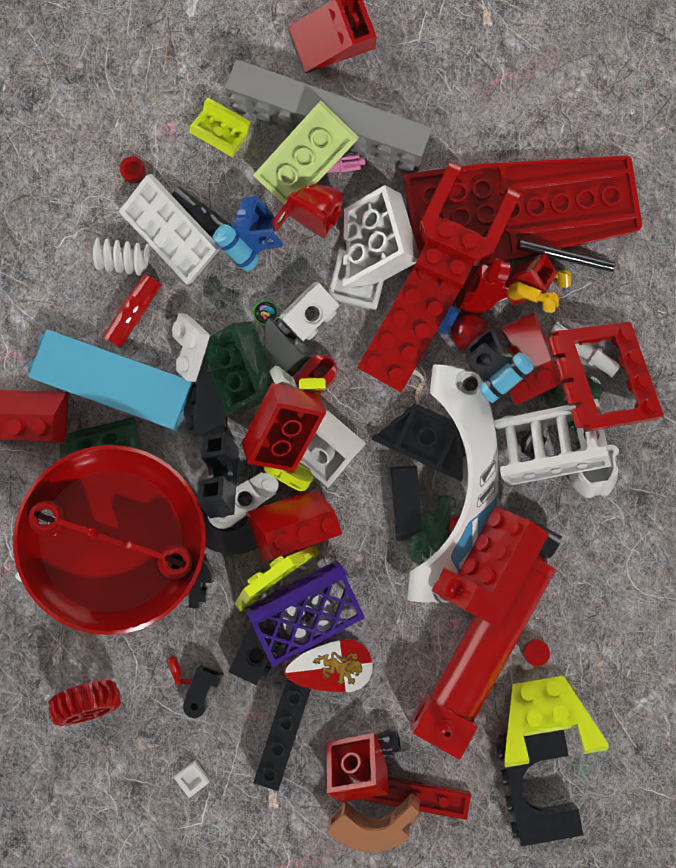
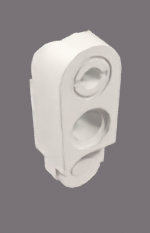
M261 472L236 487L234 515L225 518L217 517L210 519L208 517L210 523L217 528L234 526L247 516L246 512L257 509L276 495L279 487L278 480L268 473ZM244 491L252 495V502L248 506H243L239 502V496Z

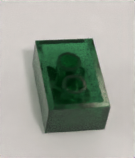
M253 321L232 323L209 338L203 361L225 416L246 412L261 404L271 383H274L269 372L271 366Z

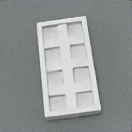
M152 174L145 176L119 210L121 215L187 285L196 279L220 250L216 242Z

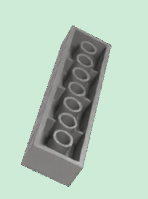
M237 59L225 88L230 106L236 112L241 114L252 113L261 121L270 122L272 120L280 123V126L284 129L291 131L299 125L321 100L359 137L350 147L352 152L359 153V155L369 154L384 164L389 162L397 164L400 169L407 172L419 171L431 135L432 128Z

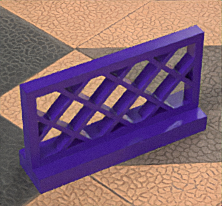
M336 560L243 608L272 667L365 618L346 578L347 574L343 566ZM341 580L344 586L341 598L329 595L331 586ZM314 594L323 596L318 610L306 607L308 598ZM327 598L339 601L335 615L323 612ZM344 603L353 606L356 615L348 619L339 617ZM291 606L299 608L295 622L282 619L285 609ZM304 610L316 614L312 627L299 624ZM321 616L333 619L330 628L326 631L316 629ZM266 619L276 621L272 634L261 632L258 623ZM280 623L293 626L288 640L276 636ZM298 628L310 631L307 641L303 643L293 641ZM264 637L269 638L268 644ZM274 640L286 643L284 653L274 658L271 652Z

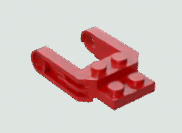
M450 160L418 229L420 238L425 245L415 267L462 289L471 268L489 262L521 192L510 187L508 188L486 237L483 238L479 233L446 218L439 217L462 168V165Z

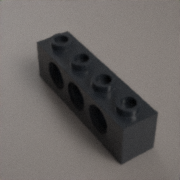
M286 679L255 775L254 784L279 791L311 689L301 687Z

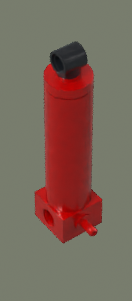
M540 523L537 526L547 531L549 535L500 627L497 628L474 616L432 694L428 692L425 694L409 723L414 735L458 760L462 758L478 728L474 721L548 587L550 579H552L556 572L555 568L547 564V559H550L556 552L562 536Z

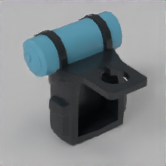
M492 326L465 348V361L473 372L479 374L480 379L483 381L479 387L484 398L494 403L498 398H503L522 379L529 376L528 373L534 367L532 360L526 354L518 353L515 355L510 348L511 342L505 332Z

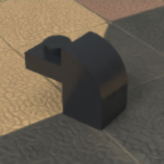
M172 555V558L183 561L180 555ZM204 558L196 581L190 589L188 608L199 609L202 607V602L206 603L208 587H204V583L215 582L213 569ZM171 565L172 569L180 568L179 566Z

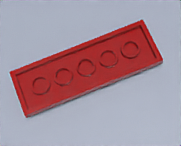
M414 266L357 368L402 393L461 288Z

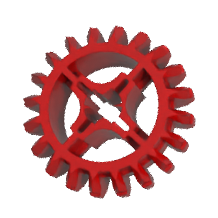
M111 680L94 681L68 688L66 691L54 695L48 701L50 718H52L54 725L69 726L109 714L121 705L119 688H117L116 682Z

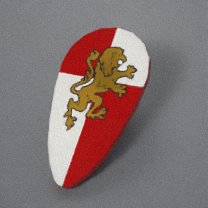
M345 639L330 642L302 653L285 667L284 675L294 684L312 690L336 693L353 692L361 689L368 683L372 674L373 662L370 653L364 645L355 640Z

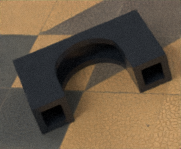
M564 730L524 736L529 764L505 767L504 765V769L500 770L502 784L508 787L509 796H505L507 811L513 814L514 822H510L512 838H517L522 847L584 836L579 809L574 802L549 807H538L530 804L522 795V779L528 768L539 761L569 756ZM507 734L498 735L499 743L495 744L498 760L503 759V765Z

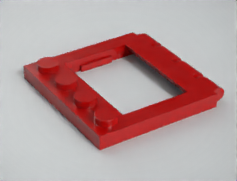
M631 321L558 330L552 334V337L547 339L552 357L559 356V359L555 360L554 363L560 381L568 382L562 385L568 405L576 406V408L571 410L576 428H583L585 433L658 420L664 417ZM603 340L612 341V344L618 348L620 353L618 357L620 367L626 371L628 376L626 381L628 390L636 399L634 409H624L604 414L598 413L575 344L587 345L600 343Z

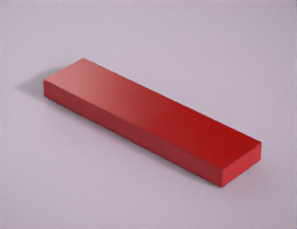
M388 776L389 794L364 798V801L398 807L413 793L419 798L421 812L467 820L471 792Z

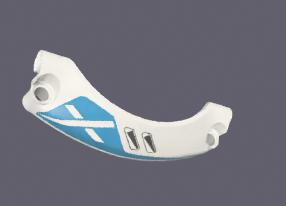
M433 365L430 393L445 407L460 432L467 456L468 488L461 516L449 538L432 557L410 571L407 600L415 602H450L431 590L439 580L443 568L458 575L494 506H497L499 494L500 460L498 438L490 401L485 399L480 391L479 386L483 381L474 372H467L464 369L448 365ZM470 379L478 381V386L474 391H467L465 389V384Z

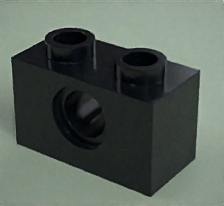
M252 624L228 672L257 686L260 679L265 681L271 667L267 665L269 659ZM259 625L261 632L272 634L271 630ZM264 637L268 644L269 638ZM274 640L271 648L273 657L277 656L282 645L281 642ZM253 648H259L263 651L264 658L260 661H255L251 658L250 651Z

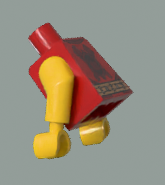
M544 252L510 270L509 277L505 283L506 288H509V290L502 296L499 302L507 298L512 305H517L526 300L536 303L541 301L543 302V310L545 312H555V307H559L558 295L554 292H545H547L555 278H557V286L570 287L571 273L568 270L556 271Z

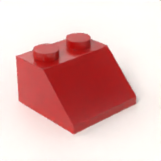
M375 733L326 742L327 794L339 802L389 794L388 769Z

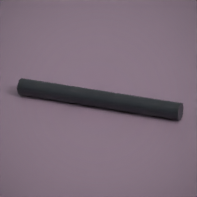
M520 239L516 246L517 250L538 255L545 252L550 258L613 272L615 268V262Z

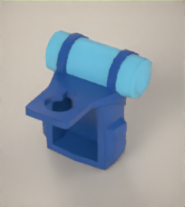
M257 196L243 198L232 226L227 224L221 225L216 229L212 237L216 245L244 271H250L257 265L259 260L257 253L265 249L281 248L283 246V242L272 231V221L275 216Z

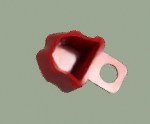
M312 184L292 192L288 196L285 205L272 221L273 230L275 232L278 231L290 216L316 235L326 238L330 229L337 223L343 210L342 192L339 189L320 184ZM284 213L283 218H282L281 221L278 223L279 218H280L281 215Z

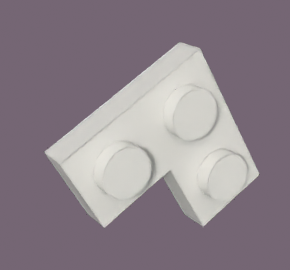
M178 313L177 320L172 328V337L182 346L181 354L176 362V371L186 381L196 382L210 334L188 314Z

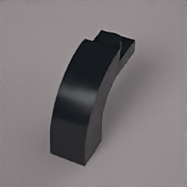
M201 508L205 524V547L223 554H242L258 548L250 523L233 531L217 528L210 523L208 516Z

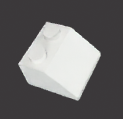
M327 410L300 464L308 468L318 480L329 488L366 443Z

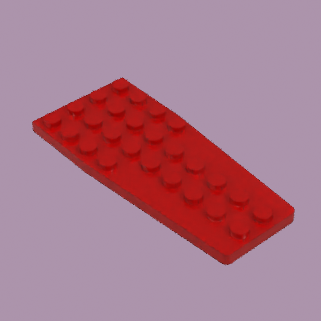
M627 155L484 163L462 166L439 215L440 218L453 221L479 233L481 237L485 238L508 188L510 187L521 192L489 262L484 264L487 266L496 258L509 262L538 255L517 250L516 246L519 239L562 250L637 233L642 228L632 158ZM446 168L409 173L403 176L410 225L419 255L425 244L420 238L418 229Z

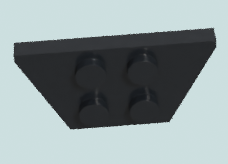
M414 403L401 416L395 418L387 427L372 437V441L460 482L463 480L462 438L453 420Z

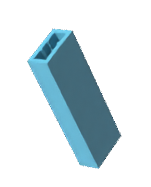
M46 329L45 334L40 336L37 343V348L39 349L37 356L31 360L28 367L29 378L178 431L195 385L193 382Z

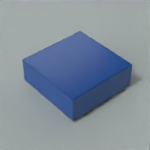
M451 305L437 332L442 335H446L460 312L459 309Z

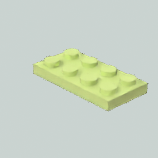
M320 100L253 176L285 205L288 196L292 192L316 184L359 137Z

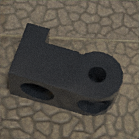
M203 665L196 669L183 703V711L188 717L199 718L208 708V695L211 687L218 688L224 676L223 673Z

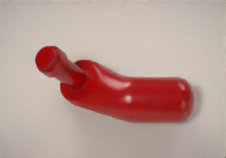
M168 657L166 662L177 686H180V684L190 685L192 679H180L181 668L176 657Z

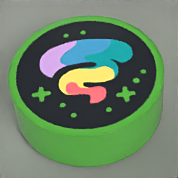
M263 300L255 305L253 316L259 325L266 327L268 319L278 320L279 311L275 303Z

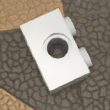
M314 282L278 319L291 330L296 338L301 341L305 339L310 340L319 331L317 327L323 321L327 323L337 314L335 310L340 305L320 283ZM312 306L316 312L315 317L308 321L305 317V310Z

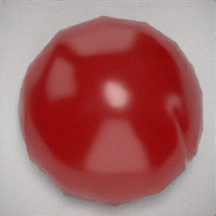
M472 313L460 315L455 319L451 327V339L460 352L466 353L465 348L486 331L488 325L479 315Z

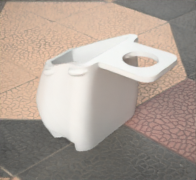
M576 428L581 449L575 452L586 450L588 446L587 440L584 438L583 428ZM604 429L597 430L599 433L598 446H606L610 456L611 467L569 474L571 486L585 498H592L596 495H609L618 478L616 456L619 453V449L615 445H607Z

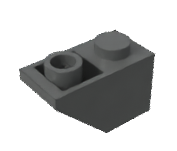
M268 319L265 327V360L272 368L279 366L290 376H293L311 358L306 352L308 348L300 339H294L289 333L291 330L281 320Z

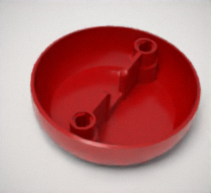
M117 445L96 446L82 449L58 460L34 481L17 513L13 532V553L16 568L24 587L36 604L50 617L63 625L90 634H125L138 631L164 618L187 596L196 581L203 562L206 542L205 524L201 508L192 489L183 477L168 463L157 456L132 447ZM44 510H50L54 517L48 516L40 512ZM38 519L49 522V524L42 525ZM172 554H178L182 557L183 561L169 556ZM168 563L179 566L180 568L172 569L169 567Z

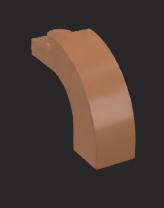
M411 793L392 813L379 818L362 815L350 804L344 802L329 818L327 833L341 844L358 851L381 852L392 849L410 837V825L420 815L419 798Z

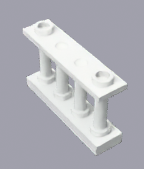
M594 399L598 413L602 414L598 399ZM565 405L517 416L506 415L501 419L494 420L495 427L500 436L506 435L509 464L500 467L501 477L506 486L611 467L610 456L606 446H598L596 431L585 432L588 446L586 450L572 451L567 422L574 421L571 410L576 408L575 405ZM557 424L561 453L558 456L546 457L542 427ZM531 429L535 458L532 461L520 462L516 432Z

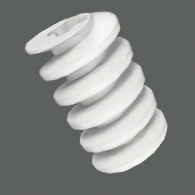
M99 237L96 238L93 247V260L97 270H102L105 267L108 272H111L115 268L117 273H122L125 269L127 274H132L135 270L136 274L141 276L147 268L150 255L149 244H146L144 250L141 251L139 243H136L134 249H131L129 241H126L124 247L121 248L119 240H116L112 247L108 238L105 239L103 245H100Z

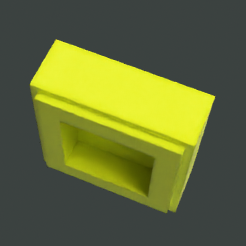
M324 378L300 379L299 389L326 391V381Z

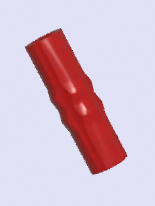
M144 273L130 295L125 299L123 305L118 309L115 318L102 337L121 349L134 327L146 313L148 306L162 285Z

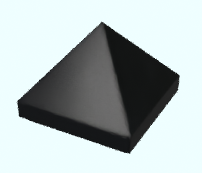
M530 431L521 439V452L533 460L535 453L532 432ZM543 436V441L545 445L547 438Z

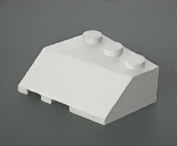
M384 185L344 209L346 255H343V265L346 266V278H343L342 287L349 288L375 284L388 279L417 262L420 255L401 193Z

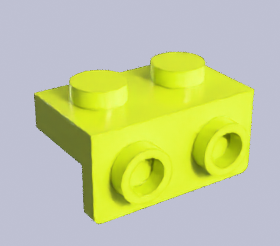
M207 98L204 101L203 111L190 125L189 133L233 157L246 141L251 122L222 104Z

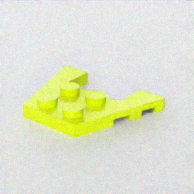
M313 545L287 557L280 556L269 564L270 570L266 573L258 572L247 580L249 585L243 589L235 602L236 607L242 612L243 608L260 599L259 596L298 567L305 566L321 554V551L316 545Z
M564 676L512 684L504 761L505 767L529 764L524 736L577 728L584 754L608 750V742Z

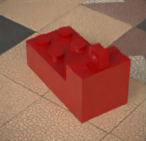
M494 506L458 575L443 568L439 580L431 591L499 628L549 533L525 518Z

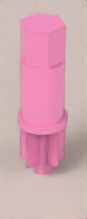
M359 153L343 155L327 173L361 170L360 165H365V157L360 158Z

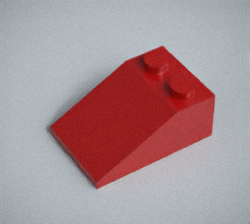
M535 312L500 329L505 332L510 340L512 352L515 355L518 353L526 354L532 360L534 367L528 373L529 376L522 379L509 390L515 406L567 382L560 381L554 363L557 359L552 357L547 338Z

